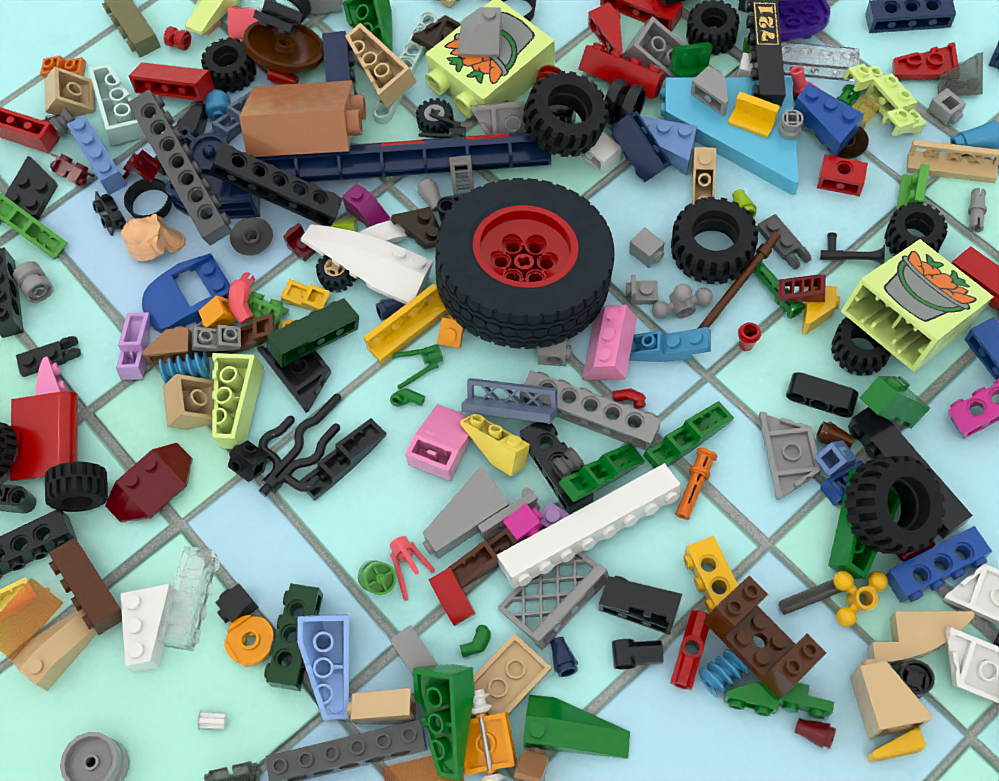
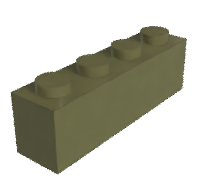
M104 0L102 6L107 15L111 13L110 18L115 27H120L118 30L123 39H128L126 42L132 52L136 51L141 58L161 47L154 31L133 0Z

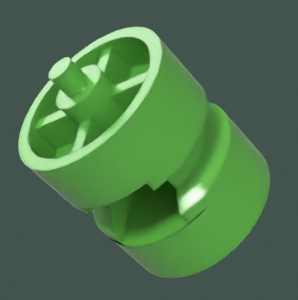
M370 560L365 562L358 571L360 586L373 594H387L396 584V572L387 563Z

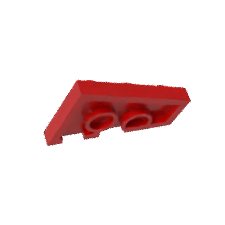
M955 42L949 43L947 47L938 48V46L930 48L928 52H915L894 58L892 62L893 75L898 80H958L959 67Z

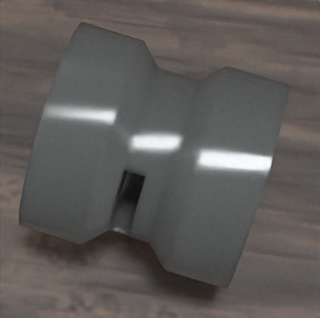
M66 108L60 112V117H53L49 120L62 137L68 134L69 128L67 124L76 120Z
M571 447L564 451L563 456L556 457L550 462L552 468L561 479L571 475L574 470L579 471L584 466L581 457Z

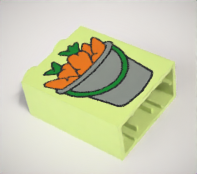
M492 0L484 6L501 7L502 34L499 57H459L458 45L461 25L426 53L429 73L425 75V80L428 86L437 95H442L445 92L453 98L457 110L466 118L474 115L471 110L472 105L516 101L535 84L541 67L545 65L555 66V40L501 0Z
M919 239L861 278L841 309V312L915 372L967 331L994 296Z

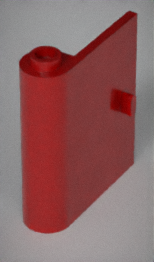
M63 391L11 399V427L13 432L16 433L18 446L16 447L17 455L14 457L15 461L10 466V481L45 477V472L51 467L67 462H78V393Z

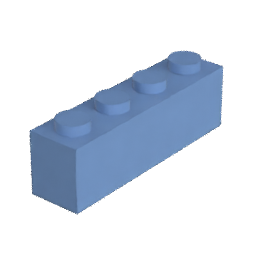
M83 115L68 123L69 130L108 195L126 187V182L87 117Z

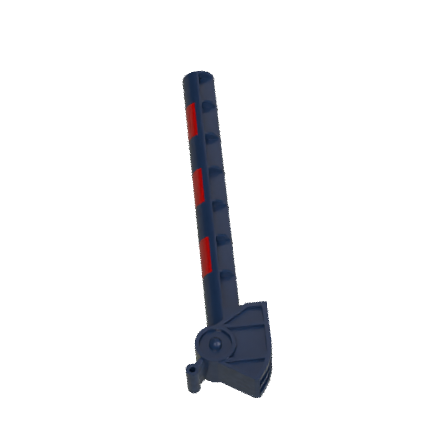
M180 128L179 130L184 137L181 141L191 149L193 153L191 159L193 161L196 160L203 171L200 175L202 178L205 177L212 187L209 191L212 195L215 194L221 202L222 206L219 207L221 212H225L230 219L261 217L260 197L208 174L221 143L228 145L227 141L215 133H205L195 138L190 128ZM526 132L352 144L350 150L346 152L256 157V159L272 164L287 173L294 174L306 182L451 172L449 157L471 155L472 171L551 165L550 151L540 149L538 147L539 144L537 142L534 143L530 139L531 134ZM467 165L455 167V170L468 168ZM169 180L166 185V192L177 210L190 216Z

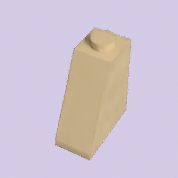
M411 688L352 693V701H348L347 716L351 717V721L354 724L398 725L416 720L417 703Z

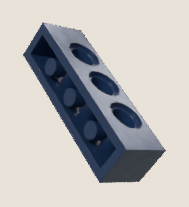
M869 0L865 16L869 33L951 28L956 16V10L953 0Z

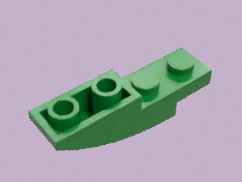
M762 682L751 683L729 690L723 699V702L729 703V707L733 709L744 710V707L754 709L755 713L761 716L775 714L778 711L779 705L783 706L782 709L788 712L797 713L798 710L809 712L810 717L824 719L833 713L834 708L833 701L808 696L810 685L797 683L780 699Z

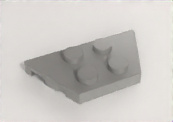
M527 100L471 106L473 114L486 135L526 132L523 122V110Z
M760 412L759 420L776 500H780L820 474V464L814 458L817 455V449L811 426L794 423L783 417L777 419L768 416L767 412Z

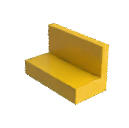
M739 92L736 98L735 109L727 124L768 138L777 121L780 106Z

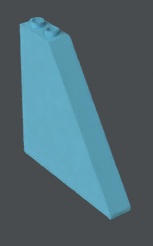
M665 77V86L660 88V99H664V103H661L660 114L664 116V120L697 126L695 142L706 148H716V153L783 191L796 195L799 184L796 139L786 140L779 135L782 114L787 110L794 109L792 77H784L786 96L779 109L777 121L768 138L727 124L735 109L736 98L739 92L752 96L754 81H751L750 77H725L728 105L724 116H721L691 95L692 80L696 77Z

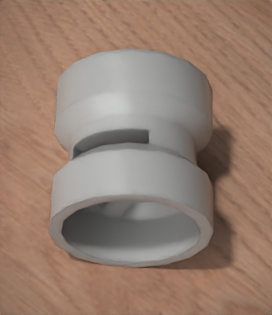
M790 109L782 114L779 126V135L782 138L794 140L800 135L804 119L801 112Z

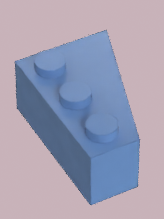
M641 116L672 166L680 169L681 173L687 175L695 144L697 126Z

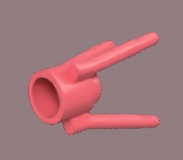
M401 536L390 543L389 546L392 550L390 557L395 566L403 599L408 600L399 560L401 562L407 561L416 575L419 571L411 558L413 553L432 573L435 572V569L418 551L413 542L410 543L406 536Z

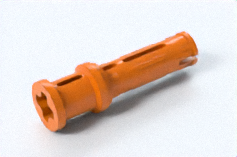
M697 449L696 454L698 456L694 466H691L689 469L690 479L679 507L675 512V515L681 519H690L704 481L710 478L711 474L709 471L713 461H716L718 456L709 449Z

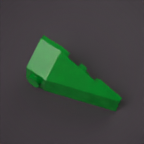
M344 1V11L349 25L354 29L361 23L393 52L390 1Z
M455 664L413 668L414 696L416 703L420 702L424 718H421L423 726H427L431 737L429 747L437 774L440 777L459 781L462 779L474 699L473 667Z
M529 695L523 738L524 748L534 747L541 750L628 759L630 731L555 697Z

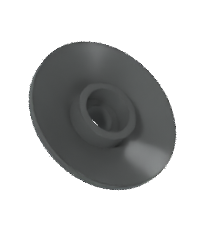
M256 217L241 220L233 227L230 234L232 247L243 255H256L268 248L273 239V231L268 222Z

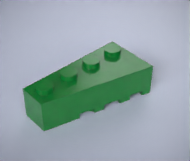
M857 468L850 469L846 486L850 485L849 479L853 473H856ZM891 486L887 502L889 513L893 519L900 505V499L896 490ZM844 493L828 566L836 572L847 571L854 579H865L877 552L870 550L868 546H864L858 540L859 536H855L851 531L852 525L847 522L845 516L848 513L847 508H844V500H847V495Z

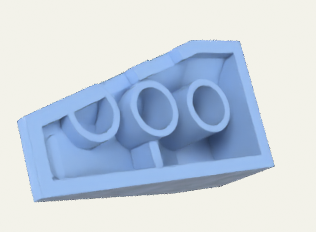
M320 614L298 616L297 643L322 719H349L347 716V704L349 701V615Z

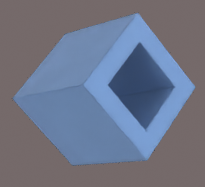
M843 440L831 442L814 457L828 476L835 475L858 460Z

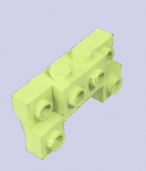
M865 64L848 68L843 79L846 81L854 78L857 81L853 88L855 92L867 89L865 96L884 116L881 122L883 124L893 123L896 126L891 133L894 137L904 133H912L914 135L923 130L927 123L914 109L918 102L892 73L884 75L876 65L867 67Z

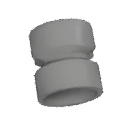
M34 261L25 262L14 270L13 278L29 302L43 301L52 294L53 285L38 263Z

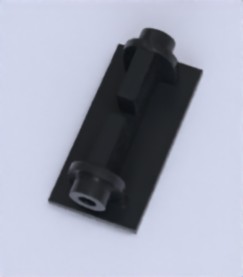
M96 191L95 201L92 202L95 213L100 215L102 226L107 228L110 235L113 236V230L117 228L119 230L123 229L126 220L122 213L117 211L118 206L111 195L104 194L100 197L98 191Z

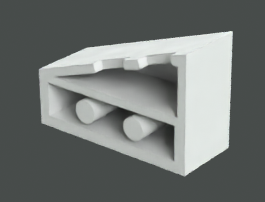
M170 584L120 593L125 666L135 673L160 667L167 639L166 631L168 623L171 622V611L174 599H176L178 593Z

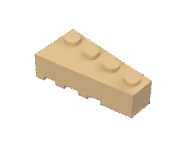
M361 23L345 35L386 109L416 83L411 69Z

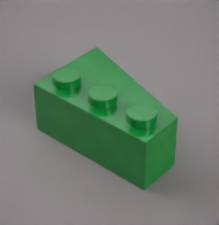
M879 376L859 398L877 415L889 420L896 417L898 418L896 420L898 424L902 425L904 423L910 429L931 409L908 388L910 384L901 376H898V378L896 376Z

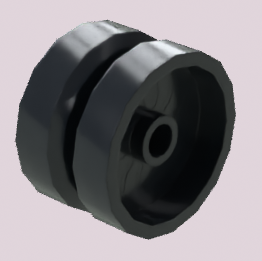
M619 77L615 78L605 97L609 106L607 124L613 125L634 111H637L640 115L646 99V87L636 83L630 87L628 80Z

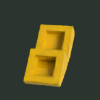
M289 279L281 295V301L300 308L318 311L324 308L331 292L313 284H310L308 287Z

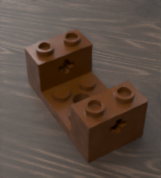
M749 575L711 611L703 622L780 699L827 652L808 633L795 644L758 606L768 593ZM753 637H760L764 642V648L757 647L753 642Z

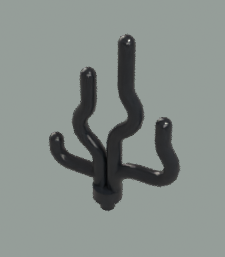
M334 394L313 417L304 420L298 425L294 434L295 444L282 460L274 451L268 448V443L285 433L295 422V418L291 415L288 416L278 427L262 435L258 448L269 455L268 459L273 463V469L262 480L263 486L259 490L260 494L266 497L270 492L276 493L284 482L300 492L311 491L320 483L321 477L319 475H314L308 482L303 483L293 477L292 474L299 468L309 467L321 460L325 454L327 444L340 431V425L335 423L325 432L317 442L314 454L307 458L297 460L295 458L303 449L305 431L318 425L341 401L340 394Z

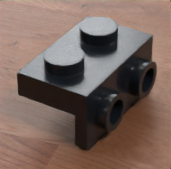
M265 0L263 8L255 10L253 18L258 19V23L263 26L270 27L272 25L277 27L278 32L288 35L289 33L298 32L303 13L276 1Z

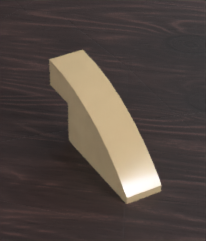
M895 611L890 617L892 642H872L867 648L868 659H877V662L887 661L890 666L906 664L908 661L920 659L947 643L946 627H952L961 631L974 618V611Z

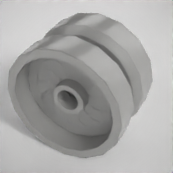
M87 732L77 736L67 745L62 753L60 769L65 781H123L128 772L129 759L127 751L121 743L100 732Z

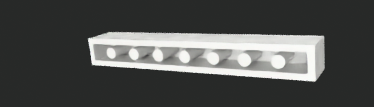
M664 463L497 554L499 567L513 589L518 586H525L536 576L550 572L554 566L570 561L583 550L592 549L596 543L603 539L613 537L617 531L633 526L646 515H653L666 504H673L680 497L681 484Z

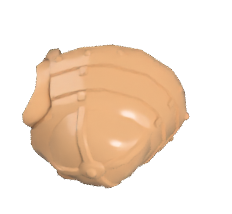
M152 214L151 217L148 216L142 219H130L124 225L123 230H121V236L130 257L143 262L159 257L161 254H164L165 249L170 253L178 252L184 247L186 242L181 232L166 227L163 218L157 216V214Z

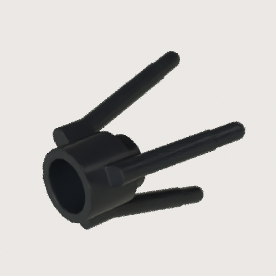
M430 113V117L450 124L453 127H449L448 134H418L419 137L426 138L466 136V127L461 126V122Z

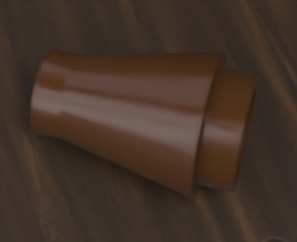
M823 421L816 435V439L821 440L822 444L829 445L831 442L843 440L849 449L855 438L831 421L829 423Z

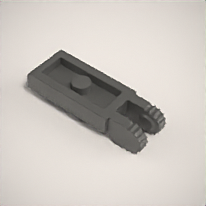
M776 214L757 225L758 231L766 240H768L773 232L780 234L781 238L774 245L773 249L794 270L800 267V262L794 253L805 263L812 260L809 251L802 246Z

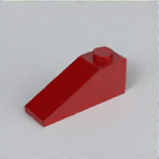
M610 2L588 12V26L607 51L617 50L622 52L621 16L616 8L614 9Z

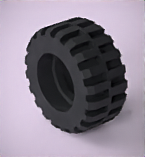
M557 71L556 74L554 72L546 74L545 77H541L533 85L524 106L523 122L526 133L531 134L530 139L534 143L537 142L539 144L538 147L543 151L546 149L550 151L549 154H560V157H568L570 154L572 157L590 151L591 147H594L609 118V106L607 100L603 99L605 95L601 89L598 90L597 84L593 81H588V77L584 75L578 76L576 72L572 71L569 73ZM549 106H567L579 115L582 122L577 124L563 122L554 116Z
M708 197L704 201L702 198L696 200L694 205L692 203L684 207V211H680L673 225L671 254L672 258L676 260L677 267L680 270L684 269L686 276H693L695 281L698 282L702 280L708 281L707 284H714V282L718 281L720 284L727 283L728 279H731V281L737 279L755 255L759 232L758 227L755 225L754 217L752 215L748 216L749 211L745 207L740 208L739 203L735 201L729 202L727 198L723 197L721 199ZM705 231H718L727 235L734 245L725 250L714 251L699 245L694 237Z
M901 455L871 459L865 464H861L856 469V473H853L850 477V485L846 486L845 490L847 500H844V508H847L848 513L845 516L847 522L852 525L850 529L853 534L859 536L858 540L864 546H868L870 550L881 552L882 554L913 553L923 550L930 544L929 542H933L937 537L936 531H940L943 525L941 518L945 516V509L942 502H945L944 495L940 493V488L942 487L939 481L934 479L935 474L929 468L925 469L926 465L920 460ZM891 486L896 490L901 503V514L897 524L892 519L888 509V493Z

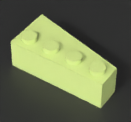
M212 353V360L214 362V370H212V379L214 380V391H212V399L214 400L212 438L223 449H232L234 446L247 441L264 366L255 355Z

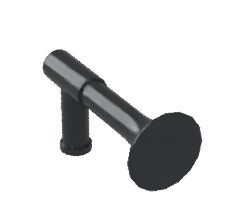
M835 232L827 234L828 250L820 251V260H871L881 265L885 261V245L879 250L870 252L836 250L837 234Z

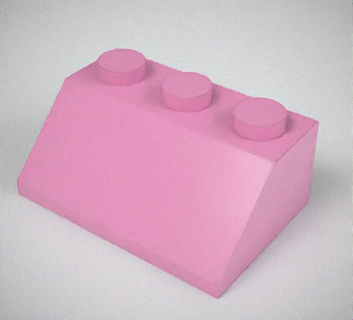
M627 305L605 306L593 321L582 376L584 381L626 379L637 320Z

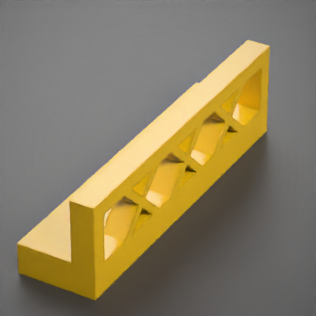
M433 283L363 337L367 349L381 364L448 313L441 301L437 286Z

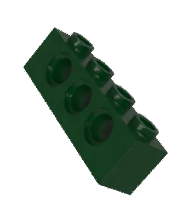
M290 583L289 591L286 590L284 593L283 605L285 607L283 614H280L277 620V629L279 630L277 638H274L271 644V662L266 665L264 672L266 682L271 687L301 691L306 667L297 638L289 642L288 636L292 632H297L298 617H294L296 609L304 608L301 616L319 615L323 593L317 587ZM287 656H292V662L288 666H282V660Z

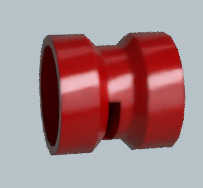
M169 26L164 33V43L166 46H177L178 49L185 51L191 44V33L187 30L179 31L176 27Z

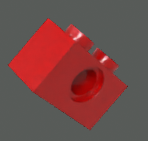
M824 155L817 188L860 196L865 183L868 163Z

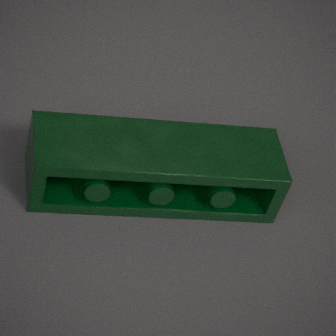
M345 298L331 302L328 306L318 311L315 310L306 317L294 320L289 325L272 331L267 335V349L279 365L284 367L358 330L359 315Z

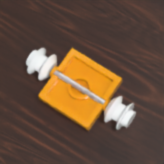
M484 689L475 690L471 714L478 713V715H475L476 718L470 720L464 760L465 775L486 771V774L489 775L483 776L480 781H501L505 776L495 773L497 769L518 765L508 712L493 715L483 714V712L489 711L492 705L486 703V697L490 693L485 694Z

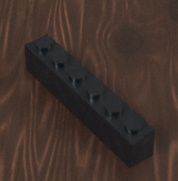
M869 407L852 417L848 425L849 432L855 437L854 439L861 442L869 457L877 459L898 455L910 456L920 460L926 465L925 469L929 468L935 474L934 479L939 481L942 487L940 488V493L944 495L945 502H942L945 509V516L941 518L943 525L940 531H936L942 539L967 523L973 515L889 419L877 415Z

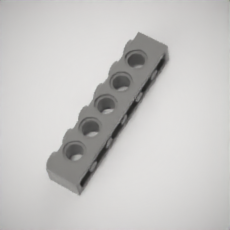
M530 370L524 385L558 389V413L556 417L621 442L631 443L632 446L646 451L653 446L659 432L661 419L655 414L641 412L630 404L617 403L608 396H598L587 388L574 387L565 380H555L544 372ZM520 391V401L528 402L531 398L525 392ZM540 394L537 397L544 405H551V395ZM570 398L573 399L574 402L565 403L564 400ZM592 406L596 408V410L590 412L587 411L585 408ZM616 415L618 418L615 420L608 419L607 416ZM637 423L640 425V427L632 428L629 426V424Z

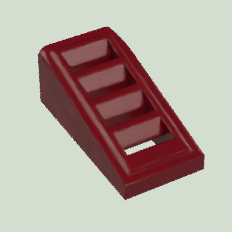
M820 274L779 279L778 302H825L826 275ZM785 286H790L789 294H785ZM795 287H799V292L794 293ZM804 287H809V291L804 292Z

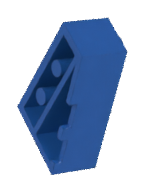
M810 83L797 96L794 110L801 112L803 115V124L809 130L814 131L819 137L818 140L822 144H826L832 151L831 154L833 156H838L857 133L864 117L863 113Z

